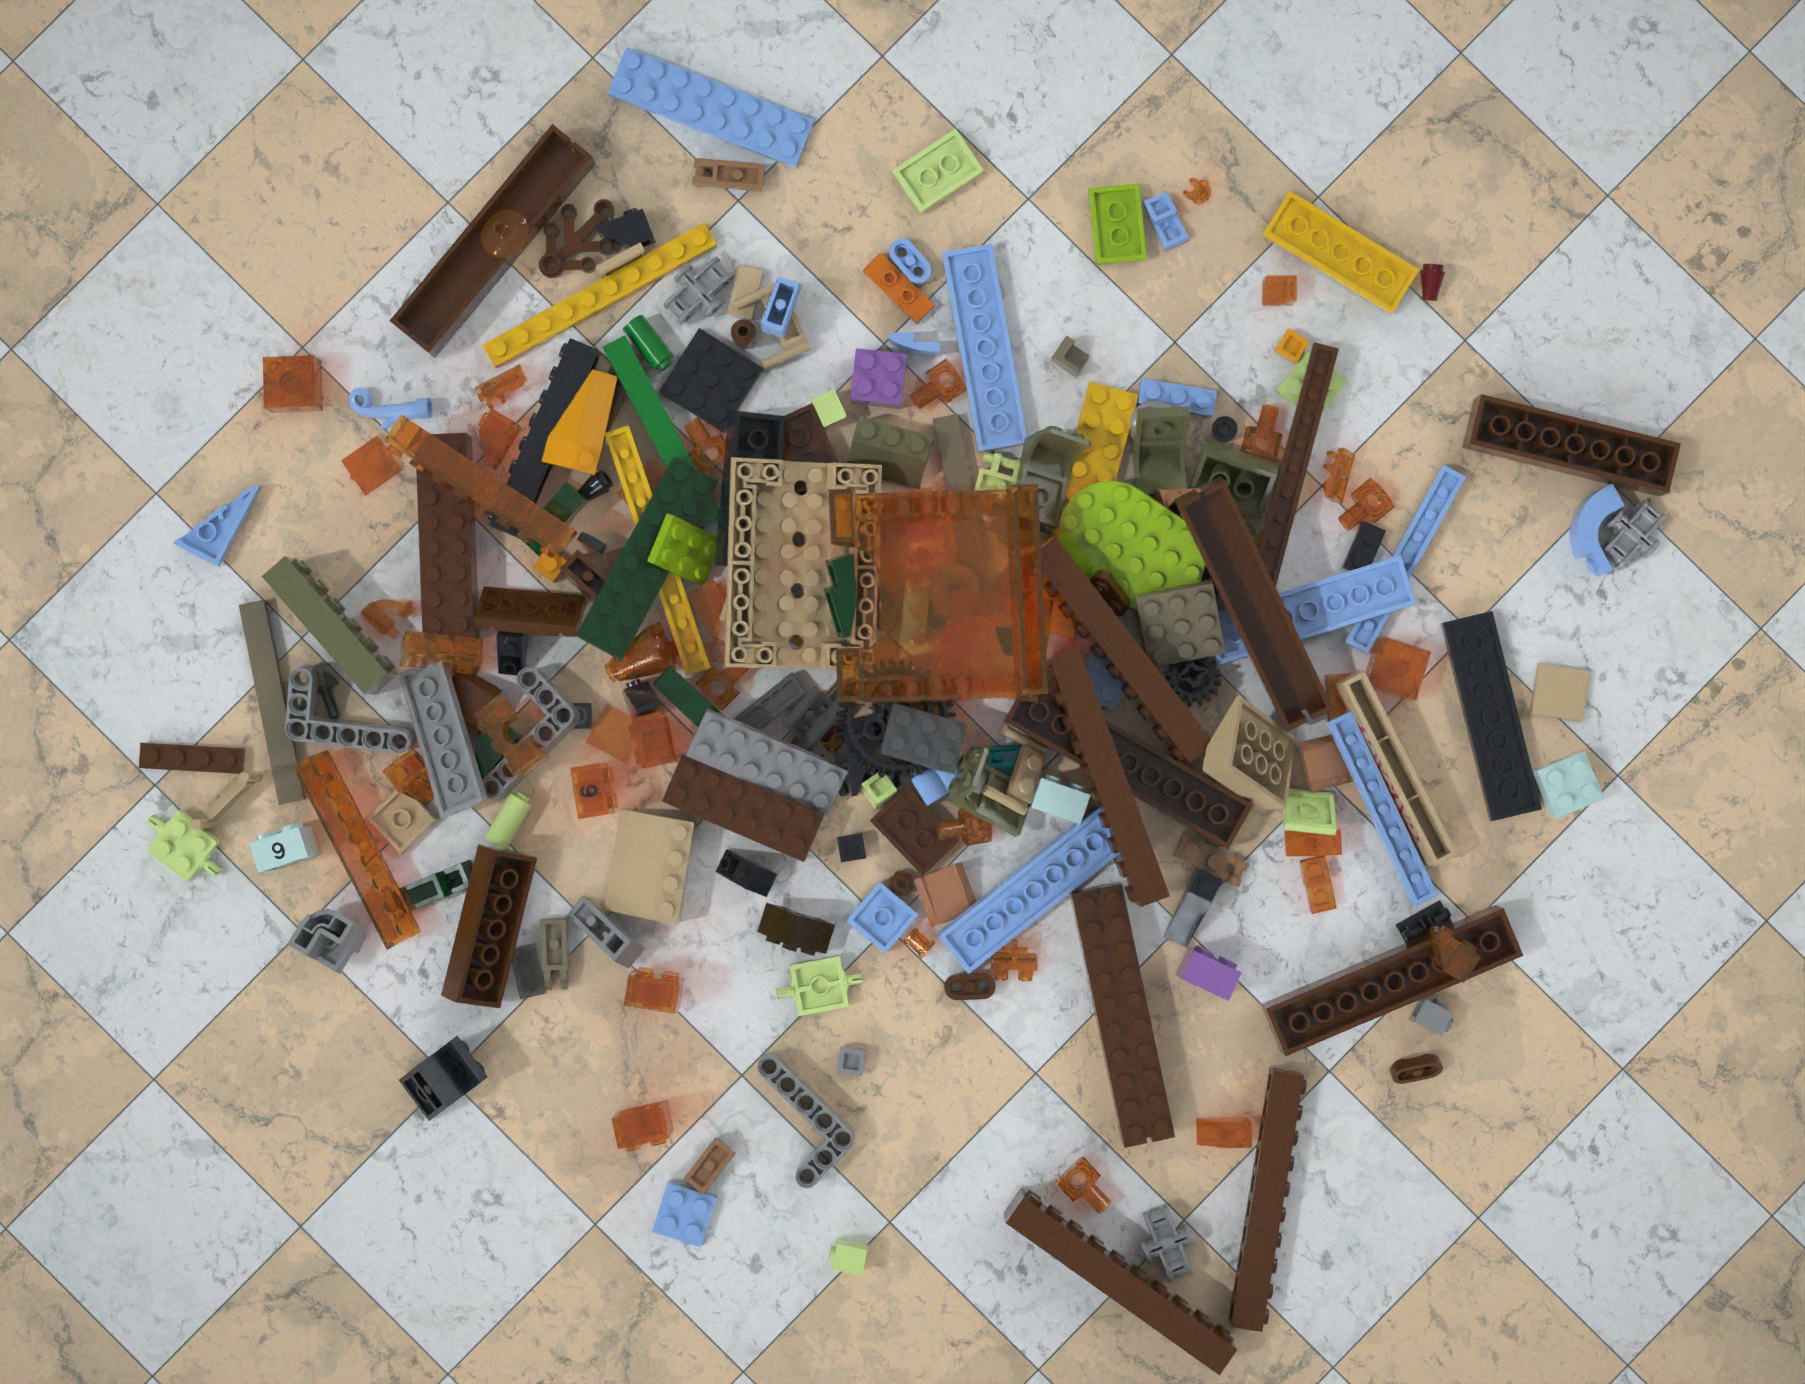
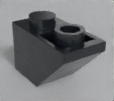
M637 208L629 209L623 213L624 216L616 219L613 217L606 218L600 221V225L595 227L600 238L608 239L612 243L626 249L641 242L643 247L656 243L643 208L640 210Z
M498 631L496 635L498 674L517 676L519 671L525 668L529 634Z
M728 849L725 850L716 869V873L744 889L764 897L768 896L777 877V873Z

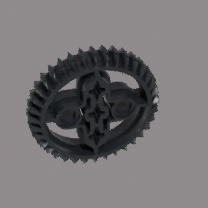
M889 659L886 667L885 663L881 660L877 664L878 670L874 664H870L868 666L870 674L863 668L859 671L862 679L857 675L852 677L856 685L852 683L845 685L850 693L843 691L840 696L847 701H839L837 703V706L844 708V711L836 712L837 717H843V721L836 722V726H844V730L838 732L837 735L838 737L846 735L847 740L841 742L842 746L847 744L851 746L846 751V754L850 755L855 752L857 756L852 761L856 763L862 759L863 763L860 766L862 770L869 764L871 766L869 774L873 775L879 769V778H883L887 771L889 780H893L895 772H897L899 780H903L906 771L907 776L913 778L915 774L914 769L919 775L924 773L922 766L909 762L890 764L877 760L861 747L859 740L873 746L882 743L893 703L913 708L914 703L918 702L924 706V712L930 714L934 713V706L937 705L939 716L948 719L956 716L955 712H948V708L953 707L954 703H946L945 699L951 695L950 693L942 694L941 690L946 687L945 684L937 687L935 683L939 680V677L928 678L931 674L929 669L922 674L923 666L921 664L914 670L913 661H909L906 667H904L903 659H899L895 667L893 659ZM901 675L912 678L925 686L933 698L930 699L925 694L920 693L903 698L900 690L894 683L883 681L881 677ZM873 681L874 686L870 690L869 697L875 712L867 715L860 721L858 732L855 734L852 727L854 703L862 689ZM883 692L890 694L887 700H881L880 695ZM884 713L885 717L881 719L879 716H881ZM872 723L878 727L879 733L876 737L869 735L867 731L868 724Z

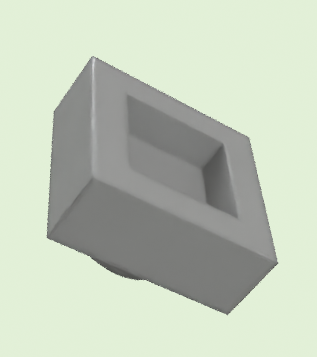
M841 1046L837 1073L862 1076L866 1050Z

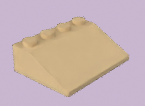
M1236 696L1207 745L1203 760V771L1243 799L1254 804L1253 806L1259 810L1286 808L1297 737L1289 731L1286 732L1284 727L1242 696Z
M621 809L604 910L672 924L680 923L697 822Z

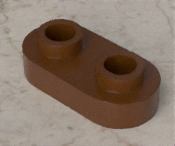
M1104 570L1096 571L1090 582L1116 616L1124 615L1130 606L1129 597L1111 573Z
M987 973L953 974L946 979L944 984L945 993L952 1000L987 999L993 995L996 988L994 979ZM980 981L987 983L985 990L978 988L977 985ZM953 983H961V990L954 991L952 989Z
M1424 1054L1419 1057L1395 1061L1390 1067V1074L1395 1083L1405 1084L1436 1077L1442 1072L1443 1066L1438 1056Z

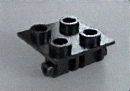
M1438 900L1395 925L1403 940L1407 943L1453 922L1450 919L1452 915L1448 908H1444L1441 901Z

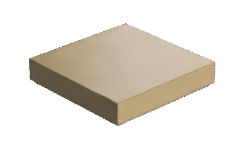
M1537 663L1530 714L1582 722L1590 671Z
M405 783L397 787L365 818L399 855L406 852L439 820Z

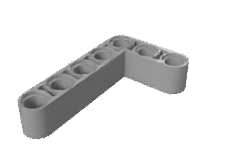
M303 665L291 672L285 722V733L291 740L396 754L406 752L415 744V734L407 727L316 716L319 672L312 665ZM301 671L308 674V684L301 681ZM298 697H303L306 700V709L298 705ZM296 722L303 724L305 728L304 734L296 730ZM321 725L329 728V737L321 733ZM347 728H350L355 732V740H351L347 737ZM372 731H375L380 734V743H376L372 740ZM400 734L406 738V746H401L397 743V735Z
M523 668L517 674V684L546 716L482 780L487 798L490 800H502L580 721L578 709L539 670ZM534 674L536 681L534 685L529 687L527 678L529 675ZM551 691L553 700L547 705L544 702V696ZM568 709L571 716L569 721L564 723L561 715L563 711ZM550 727L553 734L551 739L546 741L543 734L545 729ZM529 746H533L534 755L528 759L526 749ZM511 764H515L517 769L513 777H510L508 774V768ZM493 782H496L499 787L495 795H492L490 792V786Z
M766 1053L758 1062L759 1074L824 1137V1140L799 1164L796 1170L795 1179L798 1185L802 1188H811L853 1146L855 1133L852 1127L777 1054ZM767 1059L775 1061L777 1065L776 1070L772 1072L766 1071L763 1068V1061ZM786 1077L792 1078L795 1082V1087L790 1090L784 1089L781 1085V1080ZM804 1095L810 1096L813 1099V1105L808 1108L801 1106L799 1102L800 1097ZM826 1113L831 1116L832 1122L826 1126L821 1125L818 1122V1116ZM842 1131L847 1132L851 1138L849 1142L844 1144L836 1139V1135ZM828 1150L832 1154V1159L828 1162L821 1161L818 1157L819 1152ZM803 1169H810L814 1173V1178L804 1180L800 1172Z

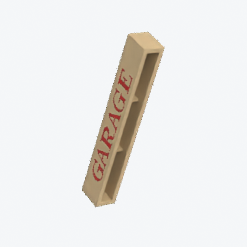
M1365 671L1354 672L1335 682L1334 686L1347 711H1352L1397 810L1425 865L1436 867L1458 855Z

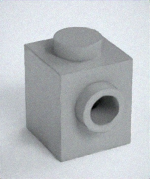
M1423 998L1418 1000L1409 1020L1443 1036L1444 1032L1447 1033L1453 1024L1452 1016L1454 1013L1446 1010L1448 1004L1434 998L1433 1002Z

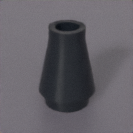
M599 470L585 481L579 488V491L591 501L610 492L613 483L603 470Z

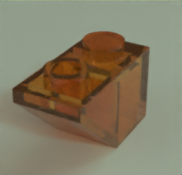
M413 749L397 758L382 771L398 792L423 804L428 803L434 798L425 764Z
M1432 925L1430 935L1436 966L1456 980L1464 983L1482 957L1475 953L1477 948L1469 942L1463 940L1460 943L1453 937L1456 933L1446 926L1442 925L1439 928Z

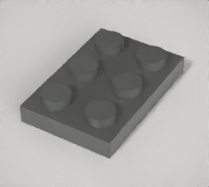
M893 703L879 754L954 775L968 724Z

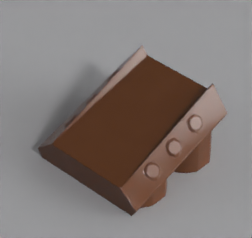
M460 665L454 673L452 681L466 728L477 734L481 730L480 728L483 723L491 716L497 706L502 690Z

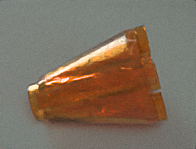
M657 622L647 626L634 637L622 661L611 657L609 662L605 664V669L613 682L662 674L669 666L674 669L678 668L675 655H678V650L672 640L668 641L663 626Z

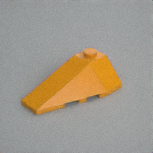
M597 370L590 372L574 399L547 437L541 462L587 475H595L617 376Z

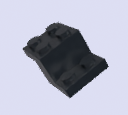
M456 1036L414 1067L399 1081L428 1121H430L488 1078V1076L485 1074L482 1064L476 1061L469 1052L468 1045Z

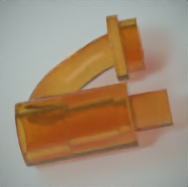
M383 599L370 602L361 611L360 615L382 635L387 633L392 639H395L400 634V631L394 627L395 622L383 610H398L397 615L399 617L402 616L404 619L408 618L415 610L411 601L403 603Z

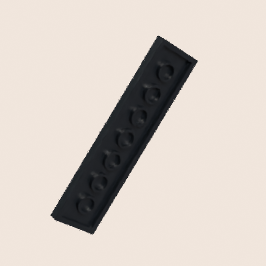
M1493 611L1441 623L1489 820L1496 821L1541 810Z

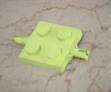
M177 810L170 821L166 823L153 814L147 820V823L155 828L158 833L156 839L147 849L148 852L186 882L190 881L197 871L202 868L206 869L214 877L219 874L222 868L210 860L214 849L220 843L219 839L206 829H192L190 823L194 819L182 810Z
M840 955L791 964V986L776 988V993H781L777 994V999L793 996L797 1004L799 1016L849 1007L848 986L863 983L862 973L846 976L842 968Z

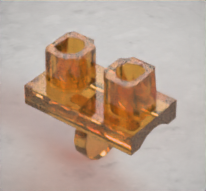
M1012 939L1011 947L1002 946L1001 952H996L990 957L991 969H993L995 980L1005 981L1008 979V970H1018V980L1032 981L1034 971H1037L1036 953H1027V947H1018L1017 939Z

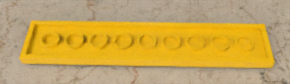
M1089 382L1075 434L1083 435L1085 440L1091 441V448L1083 451L1072 466L1063 511L1071 498L1084 487L1097 482L1116 480L1131 426L1130 418L1135 410L1139 394ZM1050 528L1053 535L1050 539H1047L1046 544L1055 537L1059 540V528ZM1037 577L1024 627L1073 640L1076 623L1071 617L1067 619L1058 608L1061 604L1056 597H1049L1042 587L1045 583L1040 577Z

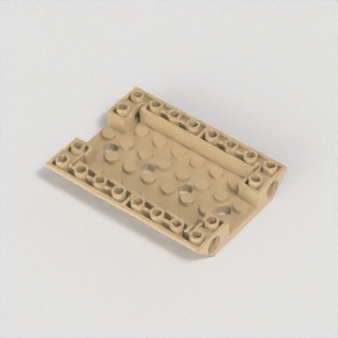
M731 457L724 667L821 668L836 670H861L864 668L868 670L870 664L875 665L882 465L793 462L776 459ZM799 480L804 482L806 486V491L803 495H798L794 491V485ZM796 532H800L804 536V543L800 547L795 546L792 541V537ZM843 554H850L855 572L856 607L849 637L842 638L837 636L823 588L832 585L825 560ZM796 583L800 584L803 589L802 595L799 598H794L791 595V587ZM793 635H798L801 639V644L797 649H792L789 645V639Z

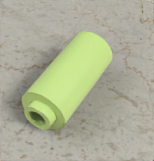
M518 790L515 794L510 792L484 838L507 850L532 806L528 802L530 797Z

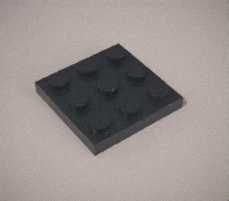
M699 328L659 390V393L724 434L727 429L728 412L740 409L764 371V368Z

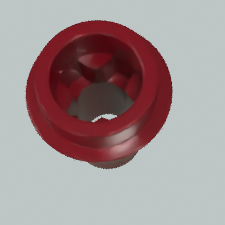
M1423 264V270H1420L1422 300L1437 301L1446 273L1443 271L1444 265Z

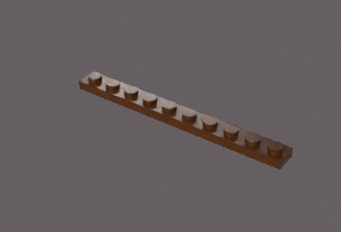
M1316 342L1313 343L1258 548L1275 587L1339 348Z

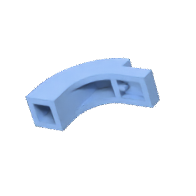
M1613 483L1589 495L1575 511L1570 525L1569 537L1572 553L1575 559L1585 556L1587 568L1592 574L1595 573L1596 577L1605 575L1613 570L1598 541V530L1603 519L1610 513L1624 507Z

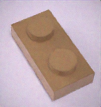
M715 1137L683 1179L704 1195L735 1156L736 1152Z

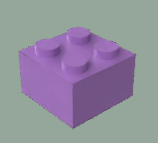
M856 348L850 398L851 404L901 409L907 354Z
M1197 945L1195 949L1188 947L1175 975L1188 983L1229 1001L1242 973L1236 969L1237 964L1219 956L1218 960L1212 958L1213 953Z

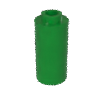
M643 315L635 317L623 328L624 333L654 371L658 369L664 371L673 363L671 360L674 356Z

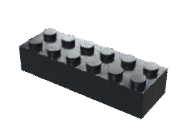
M737 410L728 412L715 565L717 566L728 565L731 457L782 460L785 416Z

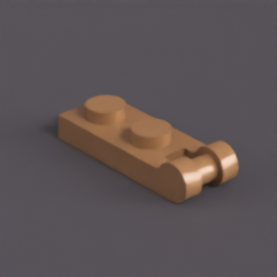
M703 158L694 159L693 167L696 168L695 176L692 177L693 186L762 192L764 164ZM707 169L713 170L712 177L705 176Z
M1185 833L1173 855L1239 887L1242 881L1240 877L1243 871H1247L1249 866L1248 863ZM1228 863L1234 865L1231 874L1224 872Z

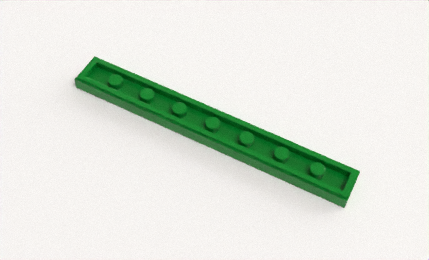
M624 335L603 346L604 352L666 468H668L672 458L676 457L696 469L626 336ZM710 497L696 523L699 528L719 519V510L712 497Z

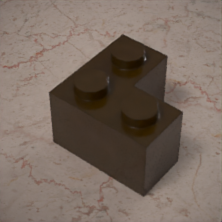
M766 902L757 932L766 935L765 940L778 945L782 942V948L795 952L797 948H801L800 952L815 956L816 952L827 953L835 924Z

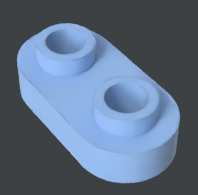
M903 238L895 240L889 249L892 262L913 284L922 285L926 283L931 276V266L909 240ZM903 249L907 254L905 257H899L897 252ZM915 269H921L923 274L916 276L913 272Z

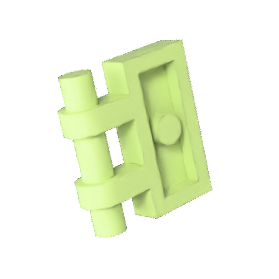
M984 452L982 461L992 464L991 469L980 468L973 493L1012 504L1021 459L1006 458L998 452H995V454ZM999 466L1014 470L1013 475L1009 476L998 473Z

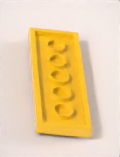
M1291 191L1288 192L1262 234L1266 239L1389 314L1395 311L1419 271L1413 265Z

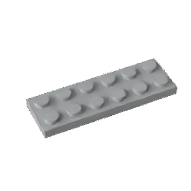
M439 655L398 673L440 818H447L488 801L446 657Z
M709 708L706 709L686 752V756L825 815L828 814L848 773V768Z

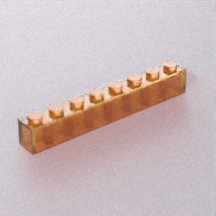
M402 414L384 439L389 444L387 449L399 458L404 454L411 459L410 465L421 472L424 469L428 470L433 474L431 479L443 487L448 483L455 488L452 493L464 501L469 497L476 502L474 506L485 515H488L489 512L493 513L498 517L497 523L508 530L511 526L520 531L517 536L529 544L535 541L541 545L539 550L550 558H553L554 555L561 558L577 534L575 529Z
M325 750L310 756L296 765L293 769L386 949L388 950L422 932L329 751Z

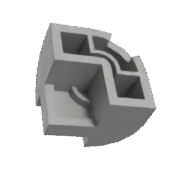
M326 908V910H318L311 915L307 914L289 940L288 945L341 974L353 952L359 953L364 942L365 933L359 924L334 910Z

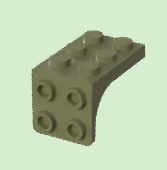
M1175 405L1165 408L1145 407L1137 409L1132 450L1135 487L1149 496H1156L1155 488H1187L1185 449L1190 420L1189 406L1181 407Z
M1048 426L1025 437L1010 515L1052 529L1059 528L1072 466L1083 451L1091 448L1092 442L1085 440L1083 435L1062 432V429L1057 426Z
M982 745L962 755L958 760L956 775L948 786L949 795L947 801L1014 837L1019 836L1027 813L1023 816L981 793L982 787L987 784L1006 795L1011 777L985 763L989 752V747L986 745Z

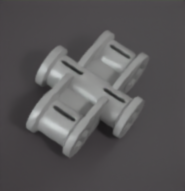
M718 257L711 259L697 274L692 271L693 267L689 264L675 275L674 281L676 283L679 282L682 287L672 294L663 306L665 309L672 311L678 318L680 325L686 323L701 308L706 311L705 315L710 317L723 306L724 301L718 299L715 295L724 289L733 280L735 275L729 273L719 263L720 259Z
M1649 498L1644 499L1629 517L1624 514L1625 511L1621 508L1606 523L1608 528L1612 527L1616 532L1601 549L1616 564L1615 567L1618 570L1632 558L1637 550L1642 553L1641 557L1645 559L1660 544L1658 539L1654 540L1650 535L1665 520L1667 514L1665 512L1661 513L1650 503L1651 500Z
M1163 1204L1162 1208L1153 1212H1143L1142 1215L1152 1236V1240L1147 1242L1140 1241L1147 1262L1151 1263L1152 1259L1160 1257L1169 1283L1173 1282L1174 1278L1186 1273L1189 1275L1193 1274L1183 1249L1184 1246L1189 1244L1192 1246L1196 1245L1188 1223L1184 1224L1183 1228L1176 1230L1167 1204Z

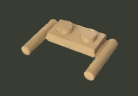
M774 283L735 299L736 308L740 309L761 300L766 311ZM794 311L784 338L777 337L783 351L762 359L761 364L765 370L811 350Z
M1004 725L1001 733L1022 745L1006 795L987 784L982 787L981 793L1024 816L1028 811L1027 805L1032 803L1046 760L1044 755L1047 753L1048 748L1016 729Z
M241 772L239 778H233L225 786L227 790L221 796L216 795L208 802L207 806L209 808L204 812L208 818L194 819L191 821L190 827L194 830L214 828L216 825L215 820H218L254 785V782L262 781L263 774L261 772Z

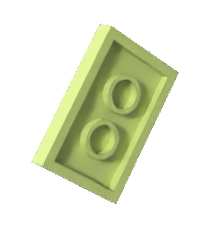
M954 129L893 169L894 176L920 214L984 173L983 168L957 129Z

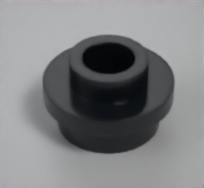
M1228 416L1217 418L1212 425L1213 436L1222 442L1232 440L1238 431L1235 420ZM1221 425H1228L1229 432L1223 433L1221 431Z

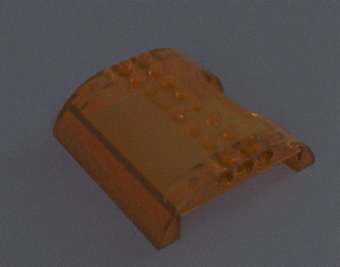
M1038 484L1011 485L1006 490L855 494V489L828 490L830 543L857 548L867 553L876 565L879 590L880 630L875 643L868 649H835L837 698L839 703L881 704L964 701L1048 694Z

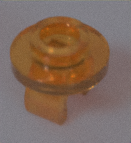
M1190 178L1189 182L1195 188L1190 192L1184 190L1183 194L1187 199L1193 200L1194 204L1201 205L1211 195L1210 184L1204 179L1198 181L1195 178Z

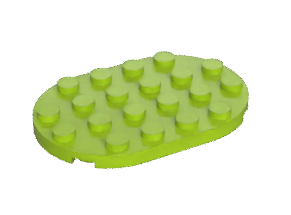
M1116 480L1090 484L1071 498L1061 515L1059 542L1089 580L1098 570L1111 573L1129 597V607L1138 610L1135 594L1197 583L1202 579L1205 564L1183 518L1134 485Z

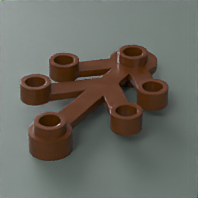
M598 200L593 208L594 215L575 234L574 219L577 217V210L572 204H565L562 207L564 245L558 252L556 238L560 234V229L554 222L545 224L543 231L546 235V254L539 261V269L545 277L557 278L563 271L582 270L587 274L595 271L596 263L591 257H584L582 260H565L571 253L600 252L602 255L607 256L613 252V244L608 239L583 242L595 227L600 224V221L614 217L615 209L609 200ZM603 208H608L609 213L603 216L600 214ZM567 209H573L574 212L571 216L565 215ZM549 227L556 228L554 234H548L547 230ZM604 243L610 244V248L607 251L601 250V246ZM555 262L557 264L556 268L549 270V263ZM585 262H592V267L590 269H585Z

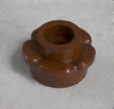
M831 727L821 738V743L826 747L827 751L838 750L842 747L841 742L844 741V736L838 737L837 735L838 732L842 731L841 729L837 730L835 727Z
M897 871L889 879V887L892 888V892L897 896L907 895L913 889L912 884L914 880L909 873ZM900 881L904 882L903 886L899 885Z

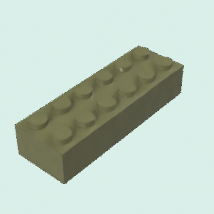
M284 556L262 575V578L362 693L375 695L397 676V673L393 670L396 666L387 656L383 657L377 652L379 646L371 637L366 638L360 632L363 629L353 617L350 619L344 614L345 607L338 599L335 598L333 600L327 594L329 591L328 587L320 579L316 580L310 575L312 569L306 562Z

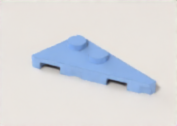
M253 485L251 488L245 489L236 499L220 507L209 515L207 520L194 526L193 530L182 538L176 539L173 544L220 567L261 488Z

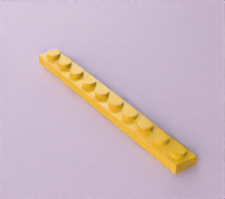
M702 223L483 344V347L494 367L498 368L716 248L717 244L706 224Z
M628 425L606 432L605 437L636 526L652 497V493ZM670 572L658 594L685 674L689 676L711 667L680 576Z

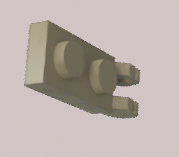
M567 917L543 918L540 920L542 971H544L545 989L552 990L553 988L552 970H560V986L562 990H567L569 987Z

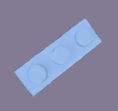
M1142 378L1137 405L1157 400L1165 402L1170 406H1189L1190 414L1212 417L1217 391Z

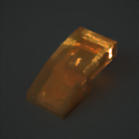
M1321 855L1300 860L1302 880L1306 887L1311 914L1337 909L1326 857Z

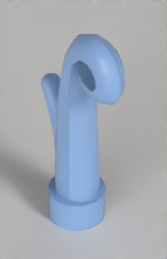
M355 388L349 395V404L359 415L369 418L388 419L381 425L383 430L404 420L413 418L428 419L432 417L430 398H419L411 402L370 407L371 395L365 388ZM359 395L364 397L363 405L358 403L357 398Z

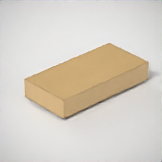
M641 242L597 265L596 268L601 277L604 278L645 256L646 252Z
M738 265L727 311L728 316L753 320L757 302L737 309L734 300L760 289L764 274L763 270Z

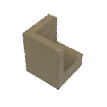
M1066 335L1053 354L1051 361L1076 378L1089 359V355L1074 345L1075 341Z

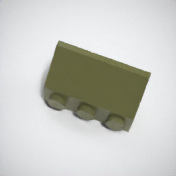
M859 416L847 463L882 465V479L919 489L933 442V436Z
M1206 439L1189 489L1200 488V486L1221 476L1225 480L1240 513L1260 519L1277 477L1278 463Z

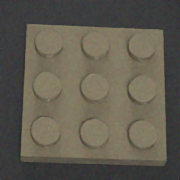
M1212 580L1135 594L1146 653L1155 667L1226 654Z

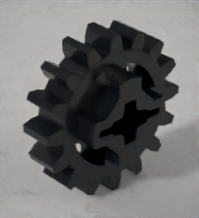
M1209 657L1178 662L1176 665L1169 664L1170 672L1165 674L1168 684L1181 701H1188V707H1191L1193 702L1196 701L1199 706H1202L1203 699L1211 702L1210 694L1218 695L1217 687L1222 684L1221 678H1219L1221 677V671L1216 669L1217 664L1215 660L1209 663Z

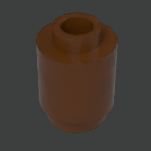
M741 319L736 321L731 327V337L737 347L749 349L757 342V331L751 321ZM743 330H748L745 336H741L739 333Z

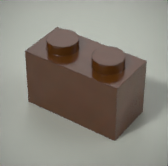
M579 550L560 568V573L593 603L608 577Z

